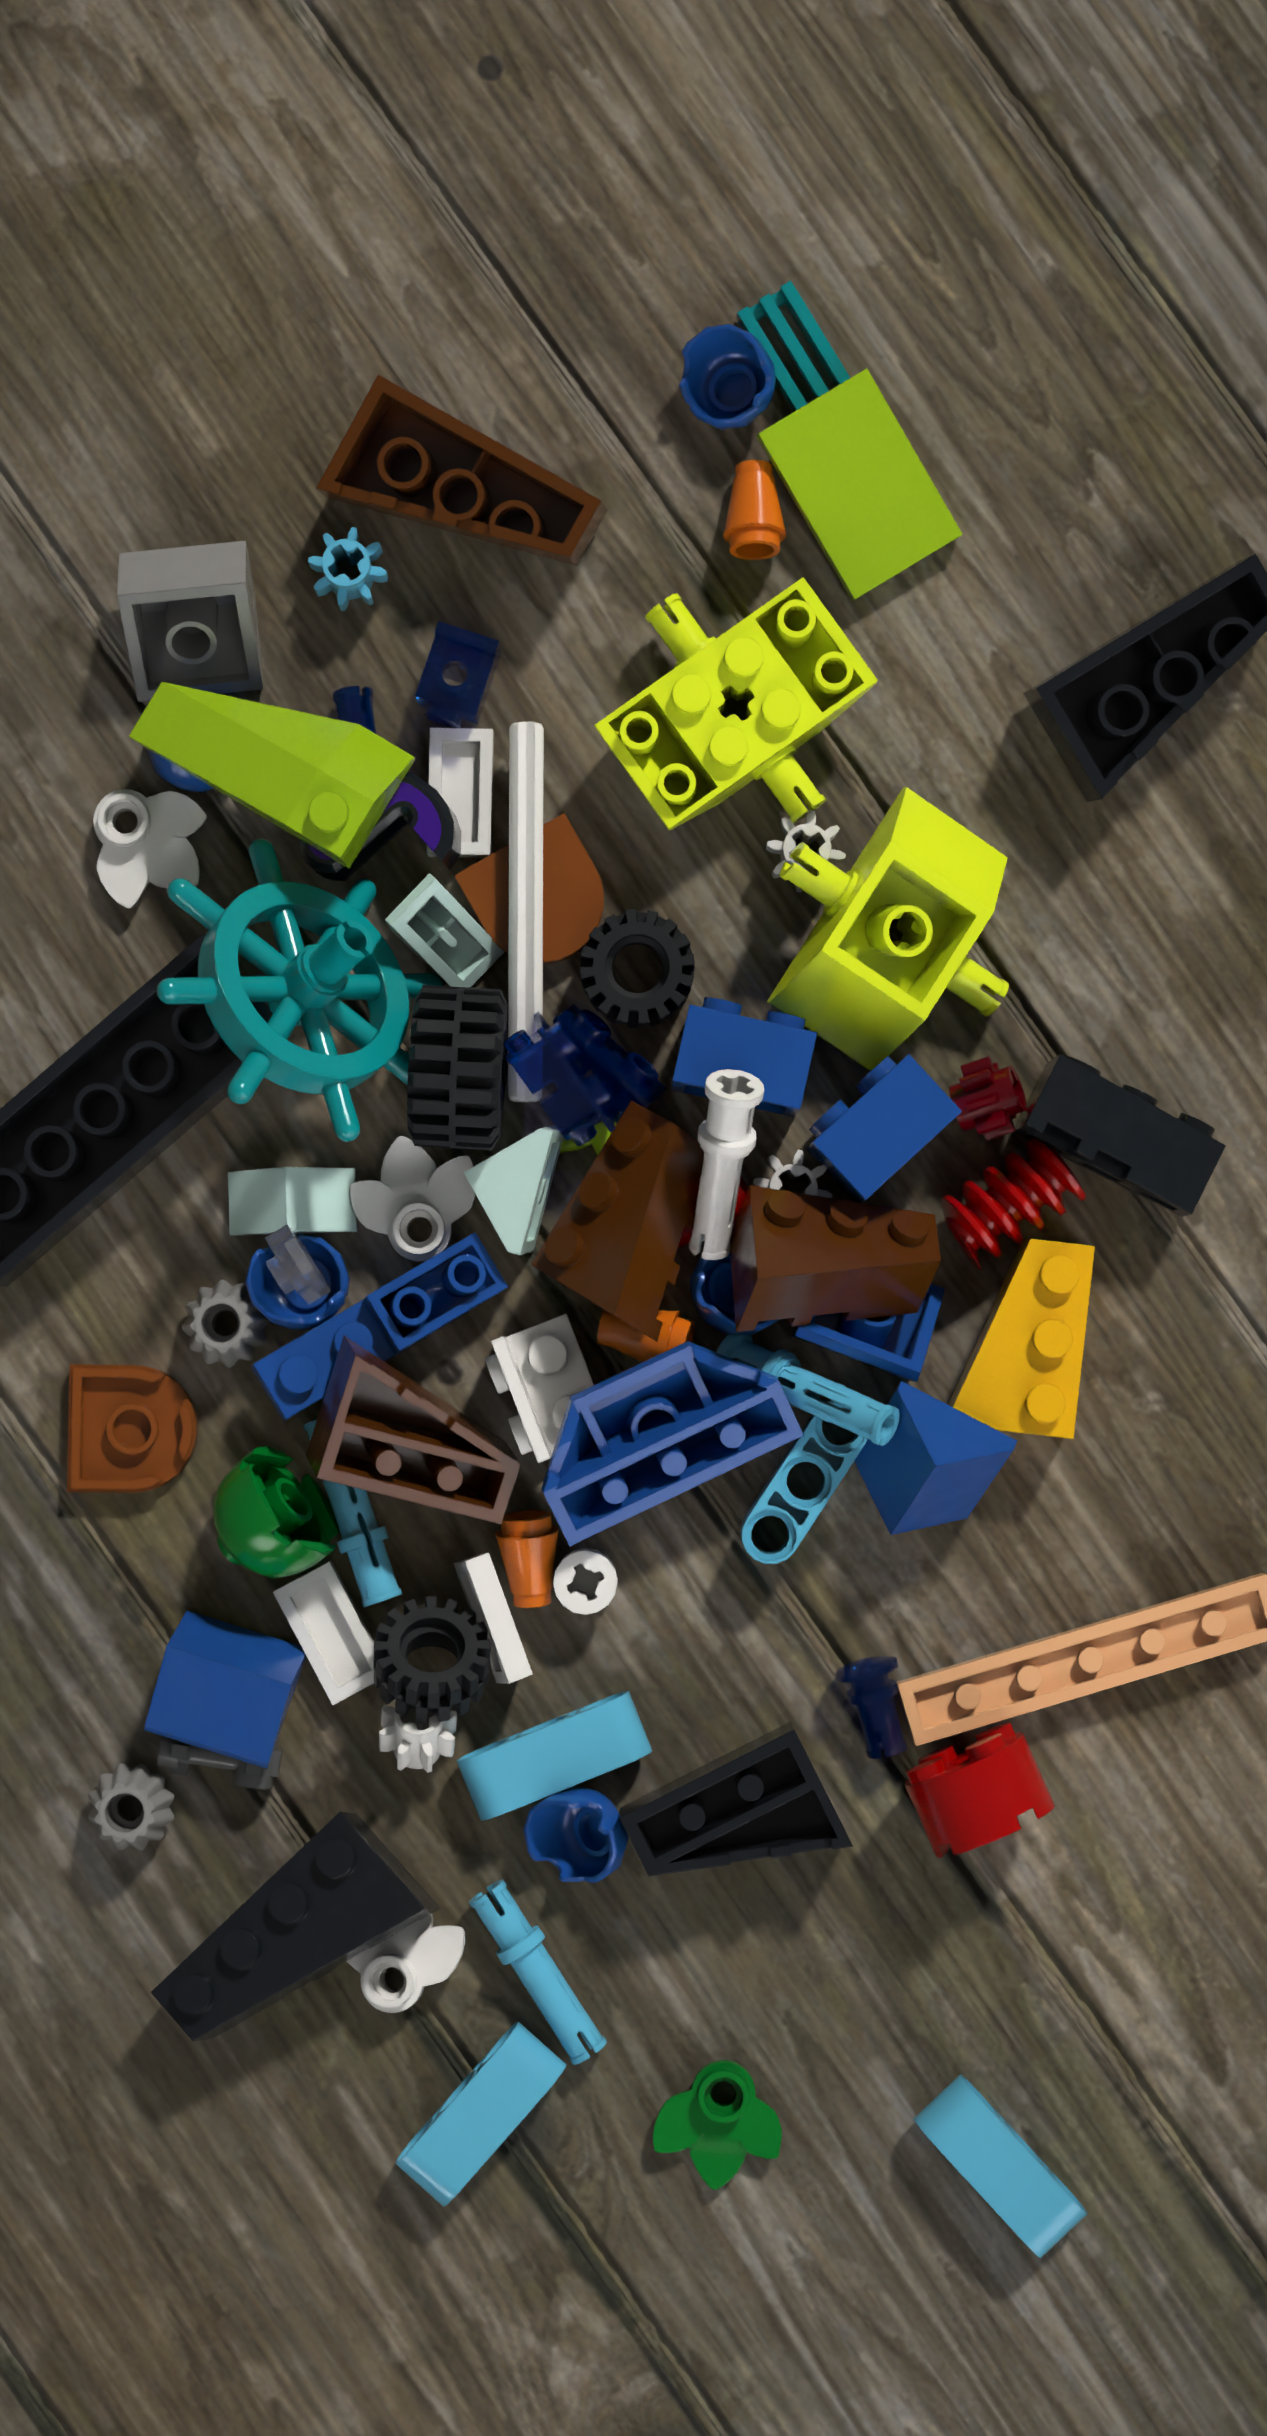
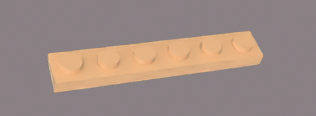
M1259 1573L898 1681L896 1685L913 1742L916 1746L1267 1642V1574Z

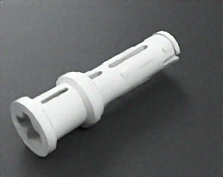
M732 1069L718 1070L707 1077L705 1094L710 1099L707 1119L698 1128V1142L704 1151V1160L689 1249L694 1255L700 1253L702 1242L705 1241L701 1258L706 1260L723 1259L730 1253V1239L743 1159L749 1155L756 1145V1131L752 1127L755 1106L760 1104L764 1096V1084L759 1078L750 1073Z

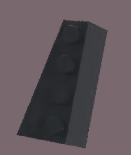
M1256 554L1236 562L1023 693L1087 802L1102 799L1118 783L1117 781L1138 760H1141L1158 742V739L1204 696V693L1226 670H1229L1267 631L1266 570Z
M339 1812L154 1988L151 1993L192 2041L213 2039L285 1998L284 1996L311 1981L317 1980L336 1969L340 1964L367 1949L373 1948L392 1937L396 1932L418 1920L424 1919L441 1908L356 1813Z

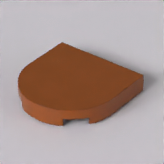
M565 813L543 825V964L557 963L580 952L588 942L589 934L595 927L598 928L604 910V891L600 875ZM509 844L454 875L484 930L506 954H508Z
M70 1364L67 1492L139 1493L159 1488L177 1477L187 1466L194 1454L199 1432L197 1412L185 1388L169 1374L153 1367L142 1365Z

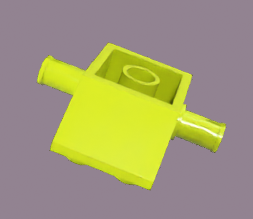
M804 577L718 638L714 636L708 638L681 601L680 595L678 593L672 594L664 599L666 603L664 609L675 624H673L659 603L645 615V619L648 623L652 624L678 662L675 664V668L594 725L595 729L669 831L720 804L752 780H759L761 778L790 816L789 819L793 824L799 822L806 817L805 813L808 810L796 793H798L811 811H815L826 801V798L823 794L819 793L793 757L797 751L796 749L823 731L876 685L878 679ZM733 698L736 701L741 699L748 703L747 719L741 721L735 714L729 715L727 718L723 717L721 713L724 711L725 700Z
M907 787L902 788L855 864L847 873L811 850L804 842L798 844L788 857L797 863L793 862L790 865L784 862L779 876L785 881H790L821 902L824 908L820 919L767 1000L769 1004L782 1013L805 1019L804 1027L806 1029L817 1032L818 1037L869 1071L873 1070L882 1060L889 1056L926 1020L946 988L975 1007L985 1017L991 1015L1001 1003L991 996L998 994L1005 998L1009 989V983L1004 979H999L966 955L994 913L1008 859L1004 854ZM893 919H899L897 928L903 933L900 941H891L889 928Z

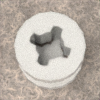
M585 1547L573 1550L562 1558L556 1567L553 1585L555 1594L564 1607L574 1613L587 1615L599 1612L609 1605L615 1596L618 1578L616 1568L607 1555L597 1549Z

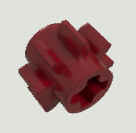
M990 1056L961 1065L963 1077L959 1078L960 1083L949 1087L950 1099L962 1111L956 1117L961 1128L964 1131L976 1128L979 1135L984 1134L986 1141L1016 1131L1012 1119L1016 1118V1114L1026 1111L1027 1104L1022 1084L1015 1069L1012 1066L999 1069L998 1063L993 1064Z

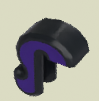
M407 772L349 869L302 840H299L303 859L317 874L333 881H346L408 825L411 826L443 864L451 870L461 854V829L456 815L439 792L414 773Z

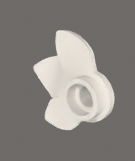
M123 789L109 793L99 802L93 817L95 833L103 843L97 860V872L108 894L117 903L131 909L139 901L149 882L157 887L167 889L172 880L183 878L197 887L200 877L199 860L193 846L186 837L195 833L206 821L207 815L201 807L188 796L174 791H166L146 798L139 792ZM127 811L135 813L138 819L136 828L126 834L118 832L115 826L117 817Z
M399 1136L390 1146L384 1157L381 1168V1180L359 1181L350 1185L351 1204L354 1214L367 1229L388 1235L393 1248L404 1258L417 1262L427 1261L446 1249L451 1238V1224L465 1215L472 1207L475 1192L464 1172L474 1167L470 1157L466 1155L454 1158L437 1168L435 1162L421 1146H414L411 1139ZM417 1218H425L432 1225L431 1236L423 1242L413 1241L408 1234L410 1223Z
M431 1914L422 1920L410 1924L387 1940L361 1952L346 1962L361 1974L362 1992L373 2007L387 2013L401 2012L412 2007L419 2000L424 1986L440 1983L448 1979L454 1972L463 1955L465 1931L462 1927L454 1925L433 1927V1916ZM390 1967L397 1968L403 1974L404 1984L399 1991L391 1990L385 1983V1973Z

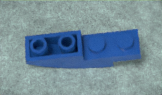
M475 1232L370 1293L360 1302L255 1362L251 1368L284 1422L324 1398L344 1335L384 1362H387L508 1288V1285Z

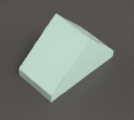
M430 873L385 919L389 929L450 987L470 988L504 953L493 942L492 937Z
M555 1125L540 1128L464 1172L509 1253L523 1255L534 1251L566 1131L565 1128Z
M277 1167L228 1172L230 1236L358 1232L357 1217L354 1214L350 1196V1185L356 1182V1169Z

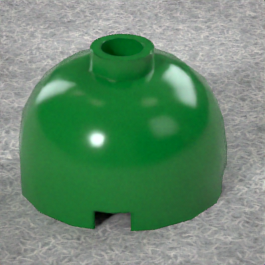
M265 1446L253 1449L225 1475L213 1498L214 1526L218 1534L217 1544L223 1555L235 1565H242L249 1571L270 1578L299 1574L316 1565L334 1551L336 1544H330V1540L339 1534V1528L331 1504L317 1482L309 1474H306L300 1484L294 1474L285 1468L293 1459L282 1451Z

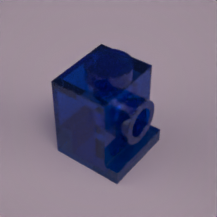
M438 621L435 637L415 694L418 705L426 707L424 716L440 724L460 728L463 720L478 724L501 656L500 642ZM454 665L463 667L468 673L466 680L458 686L449 685L443 679L445 671Z

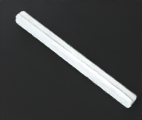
M530 721L512 723L509 728L508 1097L513 1102H537L542 1098L544 728L542 724Z

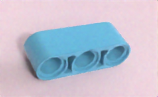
M831 1399L826 1400V1402L851 1412L850 1407ZM811 1414L801 1429L804 1435L794 1440L744 1516L740 1526V1539L746 1552L754 1560L764 1564H778L787 1560L796 1551L866 1444L867 1438L855 1434L848 1443L843 1445L831 1444L822 1432L823 1420ZM801 1462L815 1464L822 1474V1484L819 1491L809 1498L793 1496L787 1487V1476L790 1469ZM765 1516L778 1517L785 1522L787 1527L785 1543L774 1551L758 1549L751 1539V1531L754 1524Z
M624 1691L479 1748L460 1757L456 1761L480 1821H483L627 1765L650 1754L653 1750L630 1692Z
M517 2021L505 2032L400 2153L395 2164L443 2207L446 2206L560 2077L567 2064Z
M962 2074L913 2118L936 2148L1039 2258L1046 2254L1088 2214L1072 2192Z

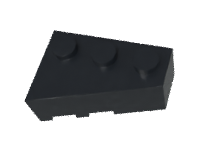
M1060 1054L1048 1062L1026 1103L1027 1109L1021 1113L1015 1125L1016 1131L1013 1133L1027 1140L1036 1138L1047 1147L1055 1149L1061 1157L1181 1217L1192 1215L1226 1147L1223 1143L1212 1138L1215 1129L1207 1123L1184 1113H1180L1177 1119L1156 1107L1158 1100L1129 1085H1123L1121 1088L1100 1076L1101 1072L1076 1058Z
M791 1721L620 1807L619 1818L648 1876L731 1865V1862L771 1857V1859L792 1856L793 1853L827 1848L853 1847Z

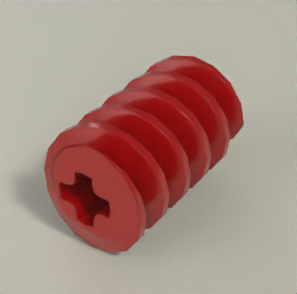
M1036 1138L1029 1139L1025 1144L1029 1162L1013 1152L1005 1155L1004 1163L1008 1176H1005L994 1167L984 1169L983 1177L986 1191L972 1181L962 1184L965 1205L951 1195L941 1198L942 1211L950 1232L969 1260L979 1270H981L977 1250L981 1247L997 1259L1003 1255L998 1238L1002 1233L1017 1244L1024 1241L1019 1223L1023 1219L1039 1230L1043 1229L1045 1224L1040 1208L1044 1205L1050 1207L1060 1216L1067 1213L1062 1193L1066 1190L1082 1202L1086 1200L1083 1188L1066 1162L1055 1149L1047 1147Z

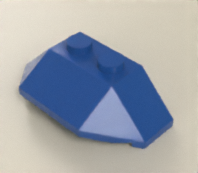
M687 1341L570 1397L544 1478L542 1491L569 1546H572L789 1443L804 1434L777 1376Z

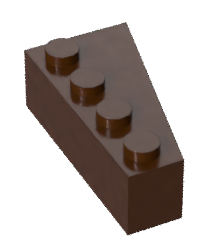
M380 375L376 377L316 487L327 498L575 566L578 565L608 511L603 502Z

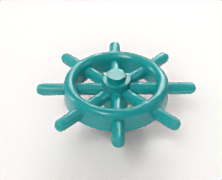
M266 839L254 840L249 847V855L258 886L240 894L226 909L218 905L188 880L183 878L172 880L167 888L168 897L178 907L207 928L208 931L199 952L198 977L164 979L158 984L157 996L166 1004H204L214 1028L229 1049L242 1061L241 1066L227 1088L230 1100L236 1104L249 1102L264 1078L298 1092L323 1094L337 1137L346 1142L355 1140L360 1133V1123L349 1089L362 1084L382 1067L406 1085L408 1084L409 1054L400 1046L408 1027L409 999L416 998L423 985L443 986L440 976L434 973H402L401 967L386 940L371 922L364 917L377 892L376 886L371 880L367 878L357 880L344 900L314 886L297 882H285L274 847ZM270 921L279 952L250 930L248 926ZM298 926L319 936L320 939L317 944L304 947ZM238 953L267 976H240ZM353 970L355 974H349V972ZM341 1000H367L369 1022ZM251 1002H268L272 1012L268 1022L261 1017ZM329 1025L359 1047L360 1050L338 1055ZM296 1026L303 1027L309 1050L288 1041Z

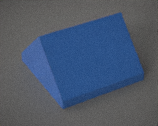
M930 1284L918 1313L847 1321L842 1313L813 1316L809 1325L795 1326L791 1336L905 1380L917 1382L922 1371L945 1289Z
M901 1381L887 1405L898 1408L900 1414L899 1423L893 1437L884 1446L877 1445L870 1439H867L866 1444L854 1461L890 1535L967 1519L1013 1452L1017 1440Z
M186 1610L166 1646L144 1730L268 1769L306 1659V1654L300 1645Z

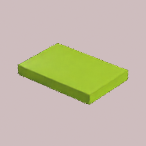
M867 368L756 435L851 601H854L963 535Z

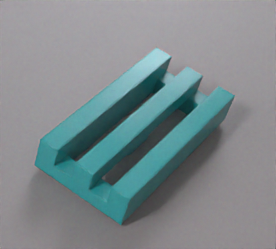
M790 280L780 286V290L773 295L769 293L760 298L758 303L751 308L747 306L738 311L736 319L743 330L754 335L764 346L774 363L775 383L792 411L795 412L805 406L807 402L757 321L764 317L768 318L816 398L829 390L779 310L782 306L786 305L834 385H840L850 379V376Z

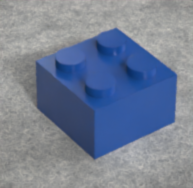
M711 997L704 998L702 1007L689 1004L671 1090L708 1098L705 1094V1082L711 1073L726 1069L741 1070L759 1078L764 1084L763 1100L759 1105L755 1106V1109L795 1118L801 1109L817 1032L804 1030L806 1020L794 1015L768 1011L765 1021L740 1016L742 1005Z
M910 1054L898 1064L887 1056L856 1086L863 1096L855 1104L848 1108L840 1099L809 1129L816 1139L806 1150L820 1165L826 1166V1172L854 1202L862 1203L962 1112Z

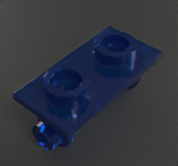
M573 1004L555 1017L552 1021L554 1024L543 1034L542 1048L546 1051L542 1056L574 1085H577L590 1069L599 1076L585 1095L616 1123L619 1122L631 1100L646 1108L667 1090L657 1080L659 1076L653 1065L637 1053L630 1052L628 1054L610 1037L611 1030L608 1025L589 1010L583 1009L581 1011Z
M538 1011L534 1014L537 1029L534 1034L529 1036L522 1029L511 1035L504 1042L503 1045L509 1052L506 1055V1060L512 1065L532 1094H535L552 1081L555 1083L558 1089L542 1099L540 1105L558 1128L564 1140L572 1139L577 1146L584 1145L597 1134L598 1131L594 1125L602 1120L610 1133L613 1132L616 1128L610 1108L617 1104L614 1096L596 1072L586 1077L573 1058L580 1054V1050L565 1027L559 1021L550 1027Z

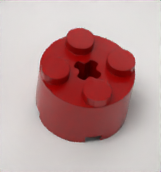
M1011 1722L996 1725L975 1736L977 1742L966 1747L965 1751L956 1754L953 1745L932 1751L917 1760L918 1766L906 1772L909 1780L905 1783V1787L937 1858H942L949 1848H951L954 1855L961 1854L1022 1829L1017 1816L1032 1808L1037 1819H1040L1054 1809L1055 1804L1027 1740L1022 1732L1015 1733Z

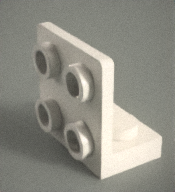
M567 1314L510 1336H502L492 1340L491 1342L496 1354L485 1357L498 1394L510 1390L519 1412L518 1415L508 1418L522 1455L534 1451L538 1463L551 1459L570 1397L594 1386Z

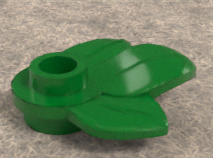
M717 2060L702 2067L696 2074L691 2089L672 2095L665 2101L659 2110L653 2130L654 2150L657 2153H673L689 2148L690 2156L698 2173L712 2190H719L737 2174L747 2152L766 2159L778 2158L782 2141V2128L775 2110L756 2097L755 2085L749 2072L740 2064L730 2060ZM720 2081H727L735 2087L734 2097L727 2102H719L711 2095L712 2087Z

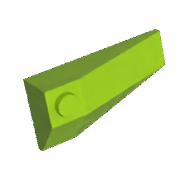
M167 682L160 683L129 735L135 742L348 869L356 859L415 761L414 756L360 724Z

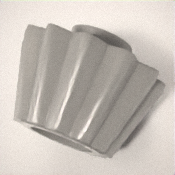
M220 1280L213 1288L200 1287L197 1300L188 1302L185 1306L188 1319L182 1324V1329L190 1336L189 1349L202 1352L204 1361L207 1364L220 1361L230 1368L239 1359L252 1360L255 1347L266 1343L267 1338L263 1330L270 1321L252 1305L245 1283L231 1286L226 1280ZM224 1311L233 1313L238 1322L237 1329L229 1336L221 1335L215 1327L217 1316Z
M121 1763L116 1767L113 1774H101L98 1778V1788L89 1793L88 1799L93 1808L88 1814V1820L98 1826V1838L101 1840H112L116 1849L123 1850L131 1845L137 1850L142 1851L147 1846L149 1840H161L164 1836V1826L174 1820V1814L170 1809V1805L175 1795L165 1789L164 1775L151 1774L145 1764H139L132 1769ZM124 1796H135L142 1803L143 1810L139 1817L131 1818L122 1812L121 1800Z

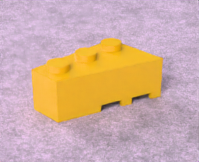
M1028 1239L1021 1243L989 1312L990 1315L979 1339L964 1366V1371L948 1403L949 1406L996 1430L1074 1439L1095 1246L1039 1239Z

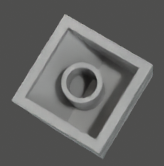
M246 541L119 553L117 599L138 702L150 701L161 682L217 694L264 689L256 599Z

